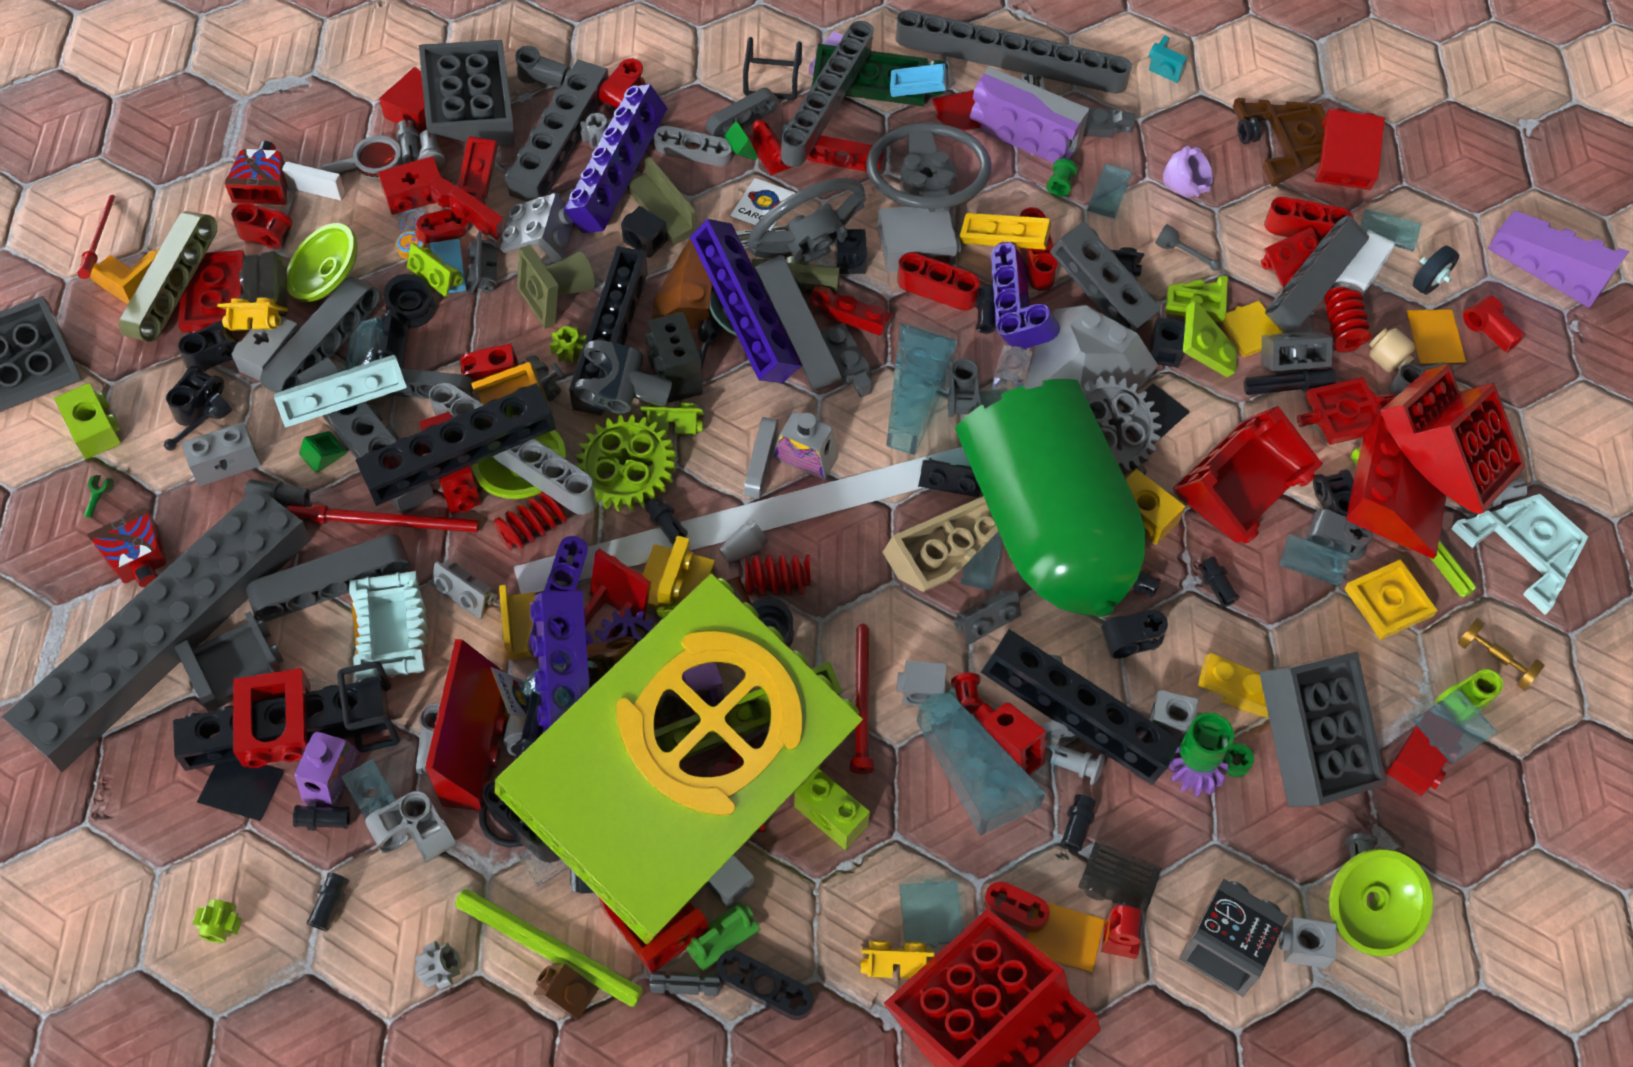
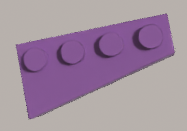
M1515 210L1497 231L1488 247L1489 250L1500 257H1503L1588 308L1592 306L1629 253V251L1618 248L1617 251L1604 247L1605 242L1594 238L1591 242L1575 236L1576 232L1566 228L1560 231L1553 229L1549 222Z

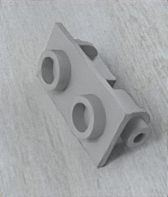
M436 561L431 585L440 593L445 594L458 603L463 609L481 619L485 604L492 605L497 599L494 588L489 587L479 579L469 583L468 581L472 579V574L461 568L454 561H445L443 564Z

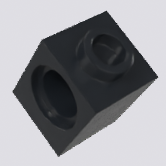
M638 206L632 213L627 214L621 223L623 242L636 250L646 251V257L651 258L668 241L666 222L641 206Z
M846 229L848 234L846 239L842 243L839 240L835 243L836 267H840V274H865L867 257L865 229Z
M1157 317L1151 336L1150 353L1158 365L1179 368L1184 354L1185 321Z

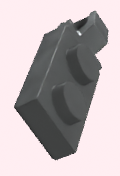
M1089 108L1084 136L1112 138V134L1120 132L1132 133L1135 113L1120 112L1113 109Z
M841 323L820 331L838 367L842 384H853L860 398L871 394L872 383L869 377L872 376L870 366L846 325Z

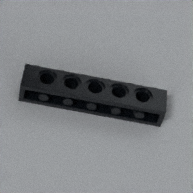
M620 246L616 248L569 388L572 410L601 416L603 414V409L580 400L574 394L577 380H592V378L600 379L606 377L605 372L600 367L594 365V362L589 361L584 356L585 345L593 340L625 345L648 274L646 251Z
M537 383L528 387L519 388L514 393L500 399L491 400L485 405L469 412H462L448 421L438 425H431L424 431L410 437L400 438L395 443L379 450L370 451L364 456L355 459L375 505L378 506L553 431L556 427L552 411Z
M1010 629L1001 639L980 672L1050 719L1066 726L1067 730L1151 785L1168 768L1181 741Z
M364 678L356 683L346 684L349 706L356 704L354 708L349 710L351 723L389 716L387 693L380 678ZM329 685L322 690L306 693L308 743L315 732L343 739L387 729L385 723L355 730L345 728L338 685ZM285 697L273 700L261 699L252 704V732L256 740L270 742L282 735L285 730L286 721L282 724H278V722L286 718ZM226 706L219 711L204 714L192 713L184 718L173 720L174 756L185 771L238 760L233 752V706ZM322 711L318 716L312 717L316 712ZM219 732L215 737L209 738L212 734Z

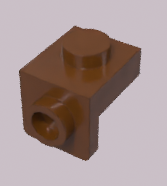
M553 963L551 966L544 968L536 980L538 987L533 995L539 999H546L571 1018L579 1020L598 987L566 964Z

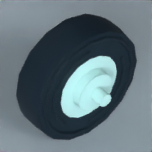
M1446 245L1435 252L1428 260L1423 258L1420 261L1423 266L1413 281V287L1420 293L1427 295L1442 282L1446 281L1449 283L1452 279L1449 277V274L1460 256L1458 252Z

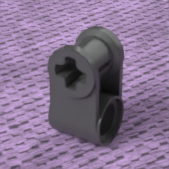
M958 359L952 364L948 384V417H954L955 414H970L981 406L978 368L970 359Z
M1322 509L1316 511L1313 515L1306 542L1313 549L1326 551L1348 560H1359L1366 553L1367 545L1373 538V532L1346 521V516L1331 510ZM1357 529H1360L1359 534L1356 535L1355 533ZM1352 545L1355 546L1353 552L1350 551L1351 548H1352Z

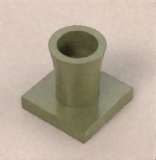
M531 245L521 247L519 249L517 289L544 329L555 326L558 297L592 291L594 289L595 279L592 267L587 257L580 251L559 262L545 266Z

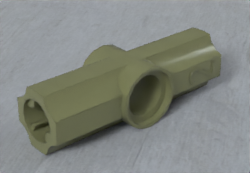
M793 256L785 259L801 294L806 290H813L816 286L830 288L832 293H837L840 267L809 264V262H805L804 258L797 262ZM753 258L752 265L754 267L768 260Z

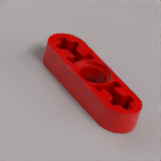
M821 135L807 159L812 162L867 172V157L873 145ZM836 151L846 152L849 156L840 155ZM883 152L881 153L878 159V170L881 168L884 157Z

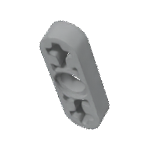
M671 126L659 127L654 134L655 149L662 154L714 166H725L733 158L732 148L725 138ZM689 143H698L701 145L698 149L691 150L686 147V145Z
M766 417L761 419L745 480L744 496L761 498L778 430L777 419Z

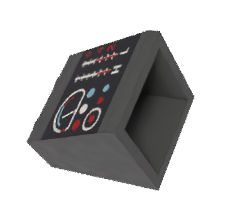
M1223 879L1207 905L1179 960L1243 997L1260 978L1288 915L1282 913L1280 908L1273 902L1260 900L1251 895L1242 884Z

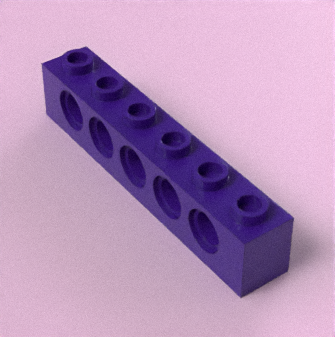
M651 84L632 86L626 90L622 102L614 112L608 128L603 132L601 141L593 151L587 167L581 173L580 180L569 196V200L563 210L582 233L605 230L668 109Z
M707 219L690 236V239L758 380L784 383L802 364L733 225L727 222Z
M583 590L541 592L534 596L535 601H532L530 604L531 621L536 622L537 636H533L532 640L533 654L535 657H539V671L535 672V687L537 692L541 691L542 705H539L537 708V720L539 726H543L544 732L590 689ZM553 619L560 620L564 625V633L561 637L555 636L551 632L550 624ZM556 653H560L566 658L567 666L563 672L558 671L553 666V657ZM559 687L566 689L569 694V701L565 706L559 705L555 699V693Z

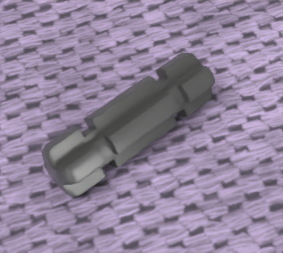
M653 971L649 979V988L652 993H665V990H669L670 994L699 995V992H704V995L717 996L720 992L721 980L718 974H705V977H700V973L671 972V975H666L665 971Z

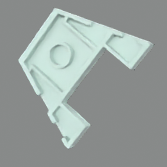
M1541 494L1507 504L1504 508L1493 512L1485 511L1478 514L1477 517L1468 520L1465 518L1458 520L1451 528L1471 548L1495 531L1534 566L1543 577L1530 586L1523 595L1544 615L1554 606L1555 600L1562 590L1570 570L1588 539V536Z

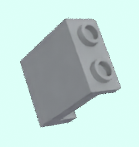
M909 206L879 209L877 228L887 272L898 271L900 257L911 252L926 257L947 255L948 263L955 264L956 253L961 251L959 236L954 235L955 217L953 213H949V210L941 208L936 209L934 212H929L928 209Z

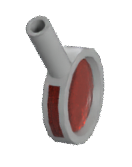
M382 135L371 136L363 139L356 145L353 151V158L321 166L322 170L333 173L357 169L366 178L379 179L378 171L402 164V152L398 143L392 138Z

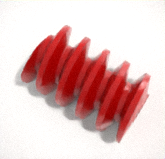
M1346 287L1330 289L1324 296L1334 349L1339 353L1352 352L1371 339V332L1368 330L1369 323L1366 321L1367 314L1364 311L1365 305L1362 302V293Z
M542 491L537 494L538 501L534 498H529L526 501L527 507L522 504L517 505L516 514L512 511H507L505 513V520L500 517L495 518L494 526L510 551H512L513 544L523 550V538H526L533 544L535 542L533 532L536 531L544 537L546 536L545 525L556 530L555 519L558 518L564 524L568 522L562 505Z
M784 554L779 556L777 564L774 563L771 555H767L764 564L761 563L758 555H754L752 563L749 564L745 555V588L749 596H752L755 586H758L761 595L766 594L768 586H771L774 595L779 594L781 586H784L787 595H791L794 586H797L800 595H804L806 587L810 586V554L805 555L803 563H800L797 554H794L790 564L787 563Z

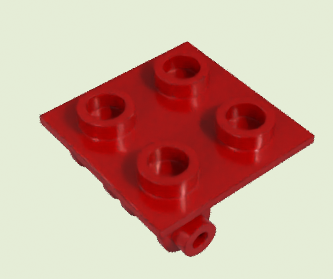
M1313 228L1305 229L1264 248L1266 255L1261 260V265L1265 270L1275 271L1282 288L1286 286L1318 246L1319 241Z

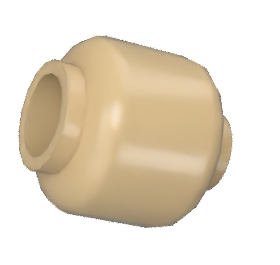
M1385 328L1369 344L1371 347L1369 356L1386 372H1392L1397 368L1400 369L1403 365L1411 363L1415 359L1411 355L1415 350V344L1397 328L1390 331Z

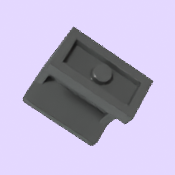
M251 611L245 613L248 620L247 623L193 649L187 640L174 646L200 701L208 713L233 701V679L281 671L278 664L284 662L276 644L268 645L265 638L270 637L271 634L263 619L261 618L256 621Z

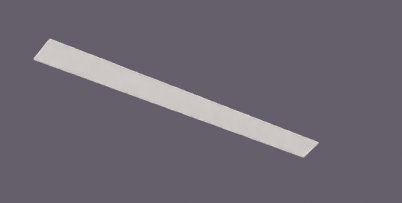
M963 447L680 523L688 531L686 538L690 539V551L727 541L744 523L750 524L755 521L762 531L921 489L923 487H918L922 460H929V457L932 460L950 463V465L970 466ZM656 528L588 546V553L579 581L592 578L595 552L599 548L607 554L616 557L627 567H633L647 563L653 544L673 548L674 545L669 542L661 528ZM568 555L566 563L572 565L574 557ZM555 556L514 566L521 594L544 591ZM556 581L561 586L567 584L564 581Z

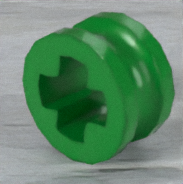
M1241 743L1232 744L1222 761L1228 764L1226 774L1238 778L1249 772L1254 763V755L1248 746ZM1236 755L1243 758L1238 766L1231 762Z

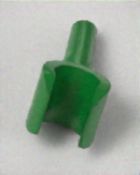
M94 475L89 479L88 486L92 493L84 513L85 517L92 518L102 493H108L113 489L114 481L112 478H106L102 488L99 487L101 475Z

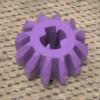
M1180 747L1177 748L1173 756L1174 759L1171 760L1168 766L1170 770L1174 771L1171 777L1172 782L1181 781L1183 783L1181 786L1182 792L1192 788L1195 797L1200 796L1202 790L1210 795L1215 791V786L1221 787L1225 781L1223 775L1228 771V764L1223 762L1214 771L1207 773L1190 769L1181 758Z

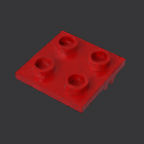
M599 548L595 552L589 595L592 596V599L584 609L585 627L605 603L619 610L620 617H624L626 609H630L632 617H636L639 611H643L642 620L645 621L652 582L642 574L621 563L616 557L607 554ZM622 625L613 629L607 639L617 637L621 632Z

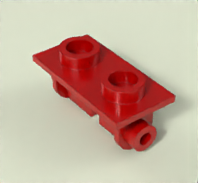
M761 119L756 120L753 123V133L747 136L770 176L793 168L782 162L781 142L768 123Z

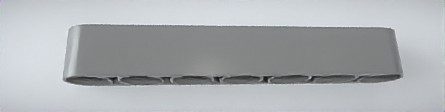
M439 383L433 386L429 392V399L436 416L450 412L451 417L455 418V416L462 412H469L483 406V404L450 383ZM536 439L529 440L492 456V458L576 514L590 513L597 506V497L592 478Z

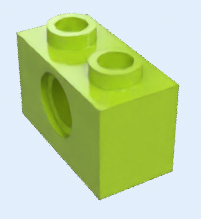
M90 382L54 397L72 438L85 460L121 444L116 434L121 428L113 413L106 414L105 410L109 409L110 406L102 391L95 393Z
M819 768L795 791L794 807L845 851L868 827L870 811Z

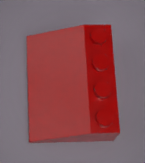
M1380 412L1363 435L1346 521L1434 559L1438 551L1446 495L1432 485L1408 460L1389 432Z
M455 639L425 769L442 807L479 811V809H482L484 802L483 789L488 782L493 780L490 779L492 767L497 768L499 764L500 748L497 747L499 736H504L506 731L507 718L503 716L505 703L491 667L500 671L503 670L462 639Z

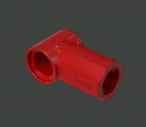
M1485 296L1463 312V321L1470 330L1474 332L1483 331L1507 353L1514 349L1526 335L1504 315L1502 303L1494 296Z

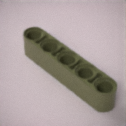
M184 211L178 216L120 318L119 329L123 336L146 342H153L159 337L216 236L218 225L214 217L190 211Z

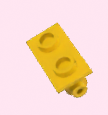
M257 298L256 303H250L249 300L231 299V303L218 304L217 306L226 309V316L223 317L222 323L230 331L251 330V319H253L252 329L274 330L277 326L281 325L279 312L288 311V308L277 305L276 300L270 298Z
M869 940V946L861 945L862 954H868V959H861L860 973L867 974V977L893 978V964H900V978L910 979L928 963L926 956L934 957V952L931 948H926L925 942L907 941L905 942V947H890V941Z

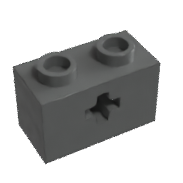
M1321 331L1262 335L1261 365L1272 371L1332 367L1333 337Z

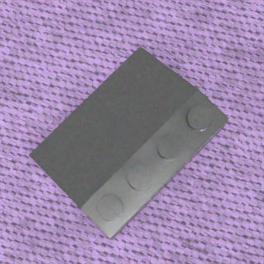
M502 40L419 45L427 132L467 142L469 136L496 140L498 146L515 145Z
M43 296L0 312V412L82 381L60 325L49 302Z
M1358 652L1289 665L1259 673L1288 807L1320 806L1387 785Z

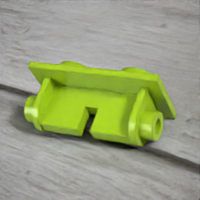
M414 242L410 244L407 269L421 277L444 297H448L450 287H458L463 283L464 278L461 271L454 269L449 264L443 265L444 261L435 255L430 248L419 247Z
M648 403V407H641L642 413L647 414L649 426L656 422L659 431L665 430L669 434V423H675V434L697 435V432H703V420L697 419L698 416H704L703 409L697 408V404L680 403L679 408H669L667 403L665 407Z

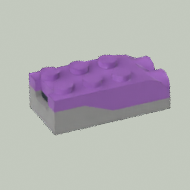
M988 66L975 87L973 94L975 103L971 110L970 119L980 123V128L992 137L1050 161L1053 164L1056 160L1062 158L1072 161L1082 145L1089 108Z

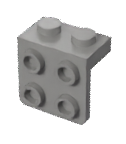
M556 193L515 204L509 211L499 249L506 253L527 245L537 244L554 262L564 259L574 224L563 210L566 203Z

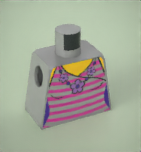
M793 412L779 435L772 458L826 480L838 458L834 430L831 426L817 421L811 413L800 414Z

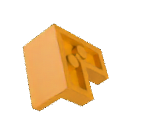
M159 249L157 251L151 250L132 268L109 255L101 263L94 264L90 278L94 283L128 305Z
M531 362L471 383L473 389L478 392L483 405L491 400L500 399L512 394L519 388L528 387L537 383L549 405L536 368Z

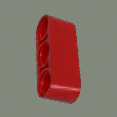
M1277 197L1272 200L1264 226L1270 233L1290 237L1312 227L1320 243L1340 219L1347 215L1353 218V215L1342 207L1288 197Z
M1035 207L1025 208L1020 213V217L1046 218L1044 213ZM1050 234L1046 250L1020 248L1021 256L1026 263L1028 282L1033 289L1038 291L1049 290L1053 286L1058 267V261L1050 253L1054 247Z
M912 252L902 255L899 259L897 283L903 290L959 310H970L975 306L980 284L979 278L975 274Z

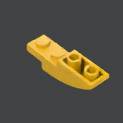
M1211 652L1204 657L1198 686L1223 696L1222 703L1269 718L1261 678L1258 672Z

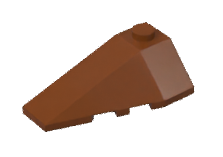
M690 238L654 298L651 319L684 312L689 328L698 329L701 320H711L712 313L709 309L711 293L715 289Z

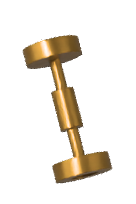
M1476 618L1457 644L1466 649L1473 639L1489 649L1487 653L1506 666L1508 664L1512 665L1524 674L1516 685L1525 691L1544 668L1545 664L1536 659L1527 669L1513 659L1515 655L1496 642L1491 644L1481 637L1478 632L1485 623Z

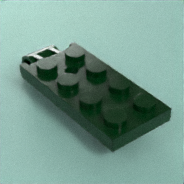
M818 44L812 86L837 46ZM871 51L845 96L924 106V93L897 97L891 96V70L944 64L945 62L941 60L929 62L928 58ZM945 63L948 77V65ZM945 91L930 92L928 94L939 96L944 94Z

